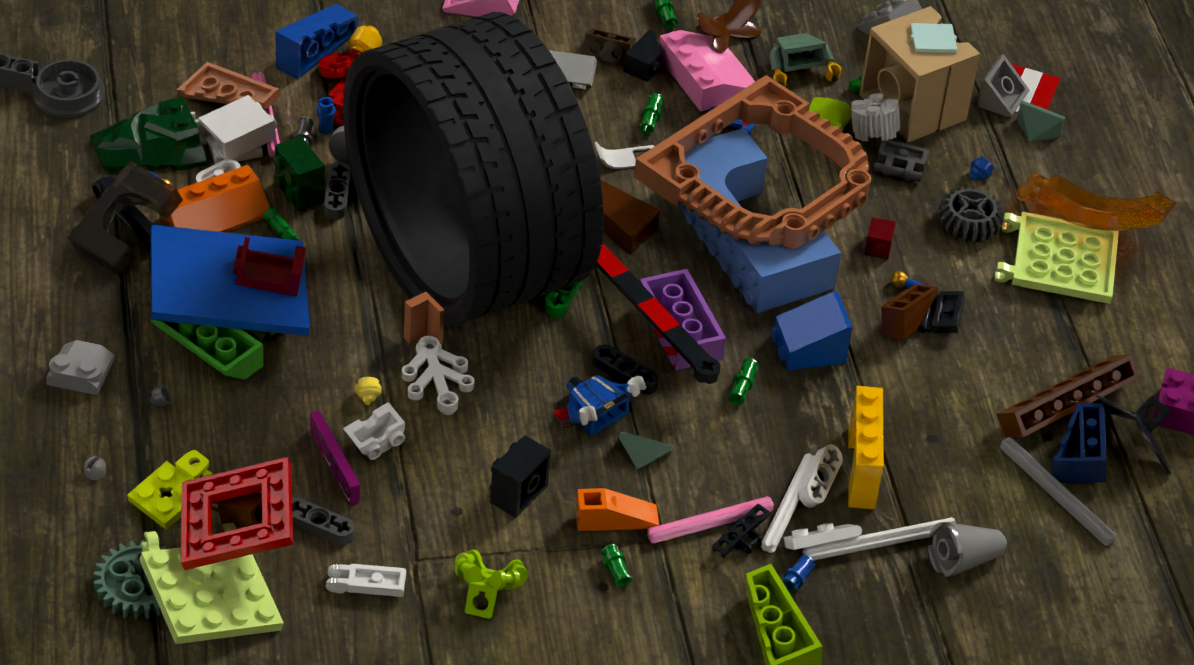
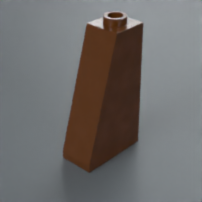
M601 180L604 205V233L626 253L631 255L658 229L660 210Z

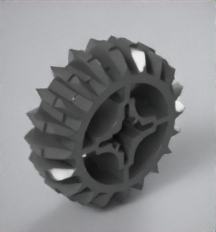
M959 186L957 190L951 189L948 194H945L941 203H939L938 221L941 223V228L946 229V234L953 233L954 238H962L963 242L966 239L971 240L972 243L975 240L983 242L985 238L991 240L992 236L997 235L1003 225L1004 208L1001 206V201L996 200V195H988V190L983 192L979 190V187L971 189L968 186L967 189H963Z

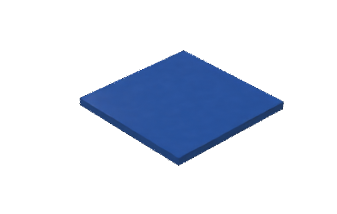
M151 225V320L309 336L310 323L304 262L297 296L236 285L237 275L232 274L238 245L243 246L245 237L250 238L249 250L294 258L296 245L303 247V241Z

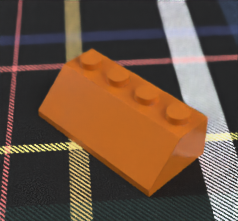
M249 165L158 196L159 218L165 226L224 233L265 219L263 213L270 208L260 179Z

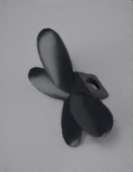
M1095 395L1102 402L1094 401L1092 403L1104 402V412L1136 421L1140 432L1151 446L1161 465L1171 475L1169 464L1151 434L1170 414V410L1154 396H1151L1136 412L1131 413L1118 404ZM1149 407H1158L1160 414L1157 418L1149 419L1147 422L1143 420Z

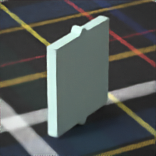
M911 23L912 35L910 40L913 41L915 52L957 53V36L954 35L952 24Z

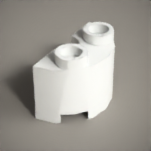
M389 402L375 409L368 420L360 421L358 419L343 428L361 453L367 455L371 460L377 459L382 453L388 451L393 446H399L405 439L403 434L405 422Z

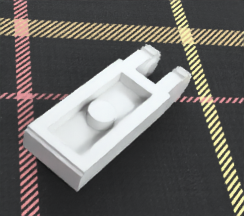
M333 564L328 568L327 574L331 578H328L325 587L330 592L342 594L347 591L385 596H404L405 568L362 564Z

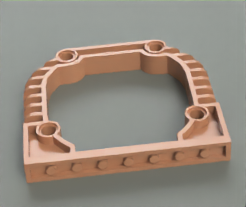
M767 75L637 157L634 169L635 179L676 207L684 203L689 211L697 212V216L701 219H707L711 226L719 227L721 233L725 235L731 234L733 239L738 241L747 239L749 244L758 245L763 241H769L770 246L782 244L791 249L799 248L808 241L814 240L822 231L830 229L835 222L847 217L855 208L861 207L867 200L871 183V176L868 173V156L863 151L862 145L858 141L855 142L849 133L843 134L840 127L831 126L829 120L820 119V115L815 111L810 112V103ZM740 119L745 123L770 125L771 129L779 134L792 133L831 158L842 170L839 174L838 184L804 208H786L773 216L752 213L736 205L699 179V168L693 164L686 163L684 154L697 145L703 144L706 139L714 134H718L723 128Z

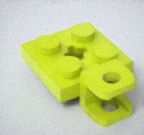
M192 450L181 457L175 463L176 467L166 461L127 494L129 502L165 530L181 518L182 482L200 478L201 475H203L202 477L212 475L207 470L209 460L196 450ZM193 460H198L200 462L190 465V462ZM171 492L172 496L170 498L167 496L160 498L162 493Z

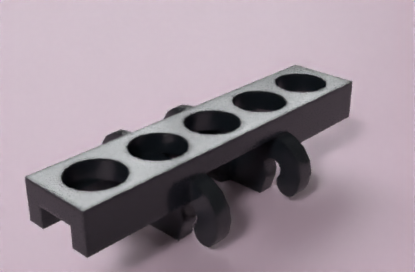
M760 504L755 505L744 517L739 518L732 528L722 534V537L713 544L712 550L720 552L723 558L733 549L737 551L741 549L748 554L752 553V546L756 543L761 544L763 540L762 535L755 531V529L769 517V511ZM759 511L763 512L762 516H756ZM753 519L755 522L751 524L748 521ZM743 526L744 532H738L736 528ZM747 534L748 537L751 538V540L748 543L742 539ZM724 543L729 545L727 548H720Z

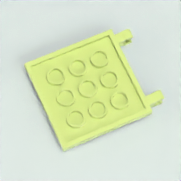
M1022 212L1021 216L1014 215L1013 213L1004 214L1001 231L1011 233L1019 230L1014 266L1005 262H998V272H995L994 278L996 282L1003 283L1012 280V285L1111 304L1119 230Z
M234 523L222 525L224 532L236 529ZM155 531L144 533L146 542H141L143 552H141L139 560L175 644L282 630L284 622L252 554L184 570L181 564V548L160 550L157 533Z

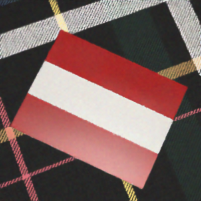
M1011 64L1030 90L1023 101L1048 110L1061 78Z

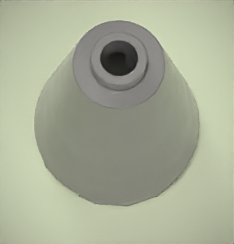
M939 522L930 531L929 537H933V545H928V552L935 571L945 574L944 577H951L1001 557L1007 548V540L1002 532L996 529Z

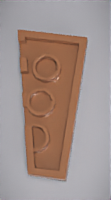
M206 62L176 89L179 97L229 104L249 95L255 102L260 103L263 110H266L281 96L279 88Z

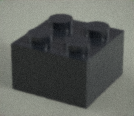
M526 435L517 443H512L507 453L501 458H497L491 466L490 503L517 518L548 487L551 450Z

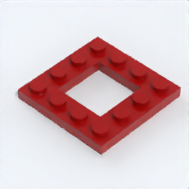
M288 457L182 482L181 564L184 570L293 545L291 462ZM262 491V523L212 535V503Z

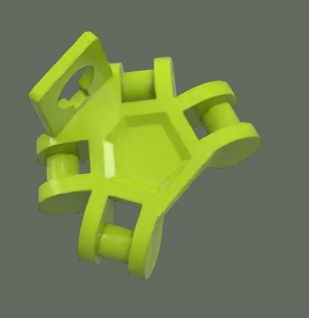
M477 550L460 553L455 558L456 575L469 584L465 613L488 619L492 618L497 592L503 590V588L515 590L523 585L528 578V571L523 562L517 559L510 561L503 570H492L484 566L481 555ZM480 591L485 592V597L488 600V607L484 610L477 609L473 604L474 597L479 595Z

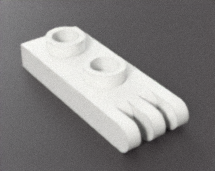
M833 523L818 525V530L808 532L807 528L792 531V536L783 538L785 548L796 550L861 535L862 528L858 525L844 524L833 526Z

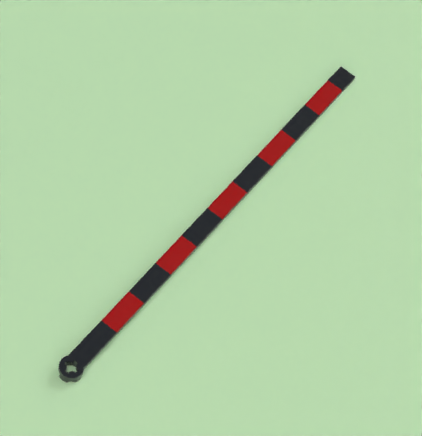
M602 243L600 256L596 264L600 271L694 369V378L699 383L713 384L718 381L721 368L719 361L712 358Z

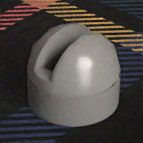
M98 456L88 458L84 465L85 476L91 480L102 479L107 472L105 461Z

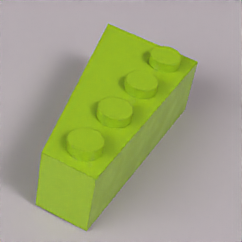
M772 564L746 573V594L765 665H822V645Z

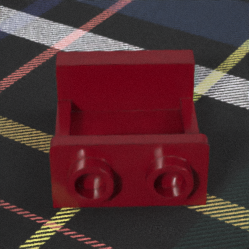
M245 237L243 246L238 245L232 274L237 275L236 285L297 296L306 247L296 245L294 258L249 250L250 238Z

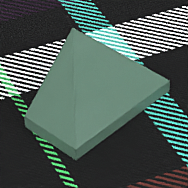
M1022 100L1016 121L1028 141L1033 142L1060 137L1065 117Z
M620 432L619 439L637 470L674 450V445L627 432Z

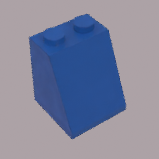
M838 291L826 294L776 316L775 326L771 328V338L773 342L777 343L779 359L784 361L787 370L846 363L852 325Z

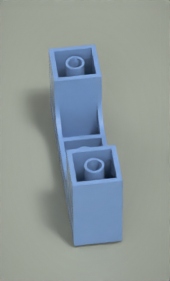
M745 128L708 138L703 144L697 145L684 154L686 163L693 164L699 168V179L738 206L740 204L737 201L763 193L768 158ZM684 203L676 207L681 210L687 223L692 225L698 238L704 241L710 254L715 256L720 263L721 269L729 275L734 287L740 290L746 303L751 305L756 313L835 289L841 252L825 231L818 234L814 240L808 241L795 249L787 248L782 244L770 246L769 241H763L755 245L749 244L747 239L738 241L733 239L731 234L725 235L721 233L719 227L711 226L707 219L698 217L697 212L689 211Z

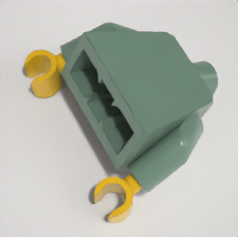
M808 33L778 37L777 45L773 46L769 55L771 69L775 73L773 80L783 83L785 88L787 76L782 72L783 70L787 72L827 65L825 77L828 81L832 80L833 74L839 79L842 70L840 65L833 63L834 58L827 43Z

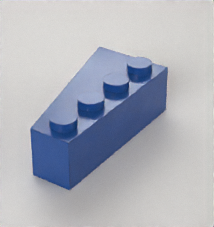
M335 4L275 31L276 68L298 80L314 68L322 58L332 54L350 39L358 27V15Z

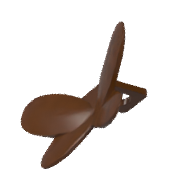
M736 0L728 13L721 14L715 18L706 13H698L697 20L699 25L696 26V30L702 28L704 32L713 36L714 48L720 53L725 52L729 46L730 36L748 39L761 34L760 27L749 22L756 14L760 6V0Z

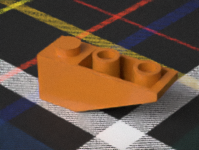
M605 488L577 489L575 512L578 531L634 530L659 526L656 504Z

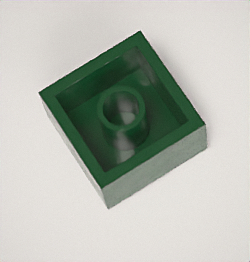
M300 136L275 145V156L273 157L275 175H273L276 187L278 189L281 188L285 193L287 201L290 204L292 203L298 211L324 203L325 165L304 138Z

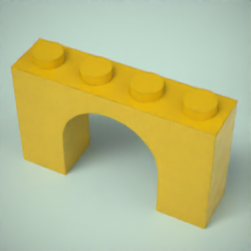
M856 386L848 428V448H854L853 464L848 485V507L875 510L884 467L883 388Z

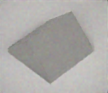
M1004 54L999 56L982 80L978 107L1011 117L1030 90Z

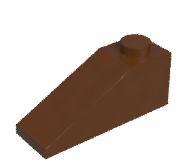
M914 284L881 306L882 335L900 341L913 334L918 329L935 299L938 287Z

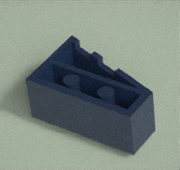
M1077 403L1065 437L1062 438L1058 453L1052 461V476L1059 482L1106 483L1104 403Z

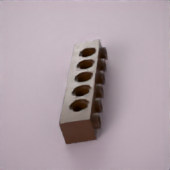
M1132 354L1111 356L997 413L1005 438L1025 437L1074 412L1077 403H1092L1098 399L1095 395L1103 397L1139 379L1140 376Z

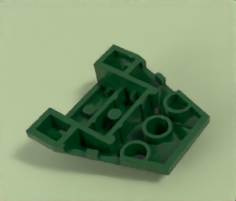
M183 97L152 104L90 135V140L104 171H136L138 166H152V170H160V165H175V170H186L207 165L198 126Z

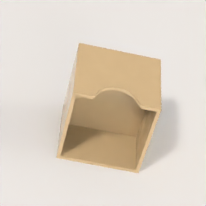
M931 6L870 29L859 95L863 99L868 100L871 94L881 93L886 99L898 100L900 130L897 133L906 143L932 134L937 129L940 131L967 120L980 53L967 42H956L957 53L915 52L913 41L910 40L912 35L911 23L938 24L941 21V15Z

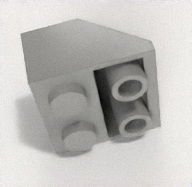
M887 0L877 6V11H872L863 17L864 21L858 25V28L870 35L872 27L919 11L922 8L918 0H893L892 3Z

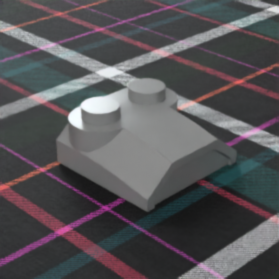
M79 340L67 343L62 347L59 354L54 356L49 362L50 371L46 377L47 385L98 395L115 356L102 345Z

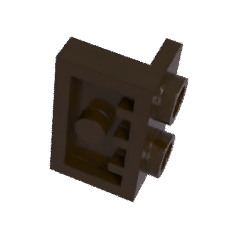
M592 28L585 35L582 55L594 56L597 60L624 66L625 53L636 43V39Z

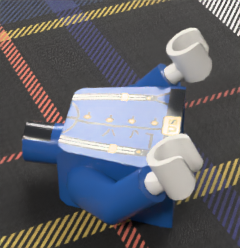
M577 376L572 377L567 383V389L570 390L569 403L567 404L569 421L572 424H581L590 436L594 435L628 414L630 396L636 397L640 394L639 390L646 389L643 378L636 376L631 378L628 383L618 384L607 381L601 376H594L585 382Z

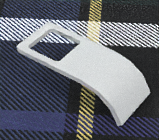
M597 141L594 142L601 161L606 167L611 169L634 168L636 159L633 152L650 150L655 147L654 145L607 150L600 147Z

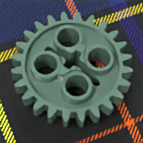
M133 540L130 541V547L126 548L120 543L118 552L110 548L109 556H101V563H96V572L93 573L94 592H97L98 601L103 600L104 608L112 606L113 614L122 610L123 618H126L129 613H133L134 619L137 620L139 615L144 613L145 617L149 619L150 612L153 611L156 615L160 616V607L139 560L141 552H143L141 543L140 546H136ZM162 546L160 550L167 549V546Z

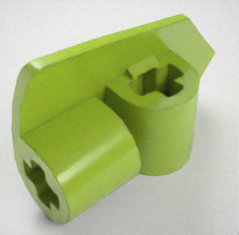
M815 97L812 99L809 111L818 113L820 119L829 120L831 126L840 127L843 133L845 126L852 119L850 105L831 98Z

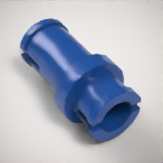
M322 97L319 99L316 108V114L319 117L318 131L322 134H330L334 129L333 117L336 114V109L332 98Z
M802 555L793 568H789L784 573L782 582L789 593H794L798 588H801L805 584L807 575L815 568V563H812L814 560L810 556Z

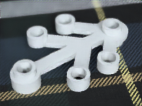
M424 336L416 345L417 355L409 364L402 368V379L404 381L413 382L416 380L415 383L408 386V397L414 401L422 399L424 388L433 379L438 392V410L444 415H452L458 409V396L448 390L445 378L458 383L459 389L462 392H471L474 389L475 380L470 375H463L468 370V360L465 357L456 356L442 350V346L436 337ZM438 359L452 364V369L441 365ZM427 360L428 368L417 379L418 368Z

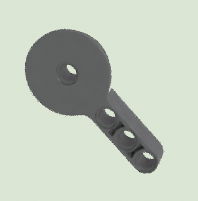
M0 53V87L29 93L32 95L35 105L46 114L60 118L84 116L96 110L105 99V85L102 79L99 77L97 70L84 61L74 59L58 60L40 70L39 62Z

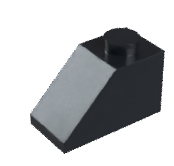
M649 29L625 53L624 72L646 82L654 75H658L662 68V63L660 62L661 50L652 30Z

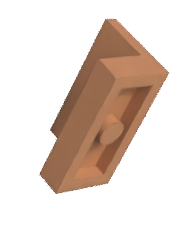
M427 292L405 301L404 339L411 344L424 336H434L443 346L444 309Z

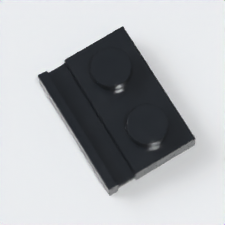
M939 291V294L936 295L921 321L922 333H926V330H933V333H958L965 303L964 291Z

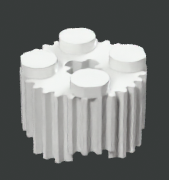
M874 93L869 96L868 100L852 101V126L856 139L868 141V137H881L882 141H888V139L896 138V132L900 130L898 100L886 99L883 94Z

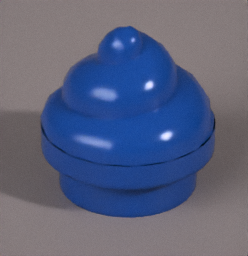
M980 156L978 159L975 158L970 163V179L976 181L978 179L990 178L992 176L991 172L994 170L991 162L983 156Z

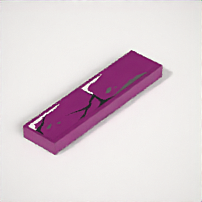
M319 410L311 412L310 432L349 504L359 503L360 483L321 412Z

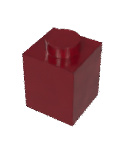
M872 217L866 241L865 255L889 259L896 222Z

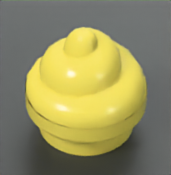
M362 377L355 386L356 394L367 406L381 395L382 387L377 378Z

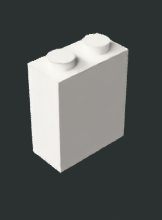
M249 95L198 118L200 136L224 160H232L276 139L275 128L277 123L275 118L266 113L260 103L255 102Z

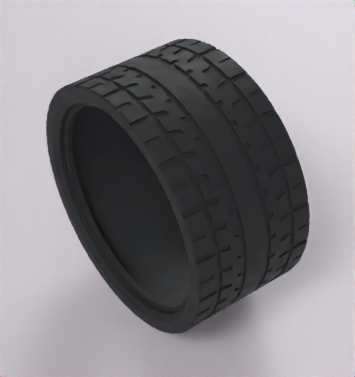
M491 12L364 51L354 59L347 73L343 100L344 133L349 164L358 198L372 236L390 272L409 299L427 292L444 309V326L453 327L577 284L591 274L600 256L604 233L603 194L593 144L583 114L564 73L548 48L528 26L506 13Z

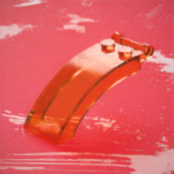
M1033 173L1028 177L1027 183L1019 186L1015 192L1019 200L1025 201L1028 199L1045 213H1051L1079 226L1106 231L1135 230L1157 225L1165 220L1177 204V202L1158 191L1153 195L1141 198H1114L1099 195L1071 183L1058 174H1053L1050 179H1047L1038 173Z

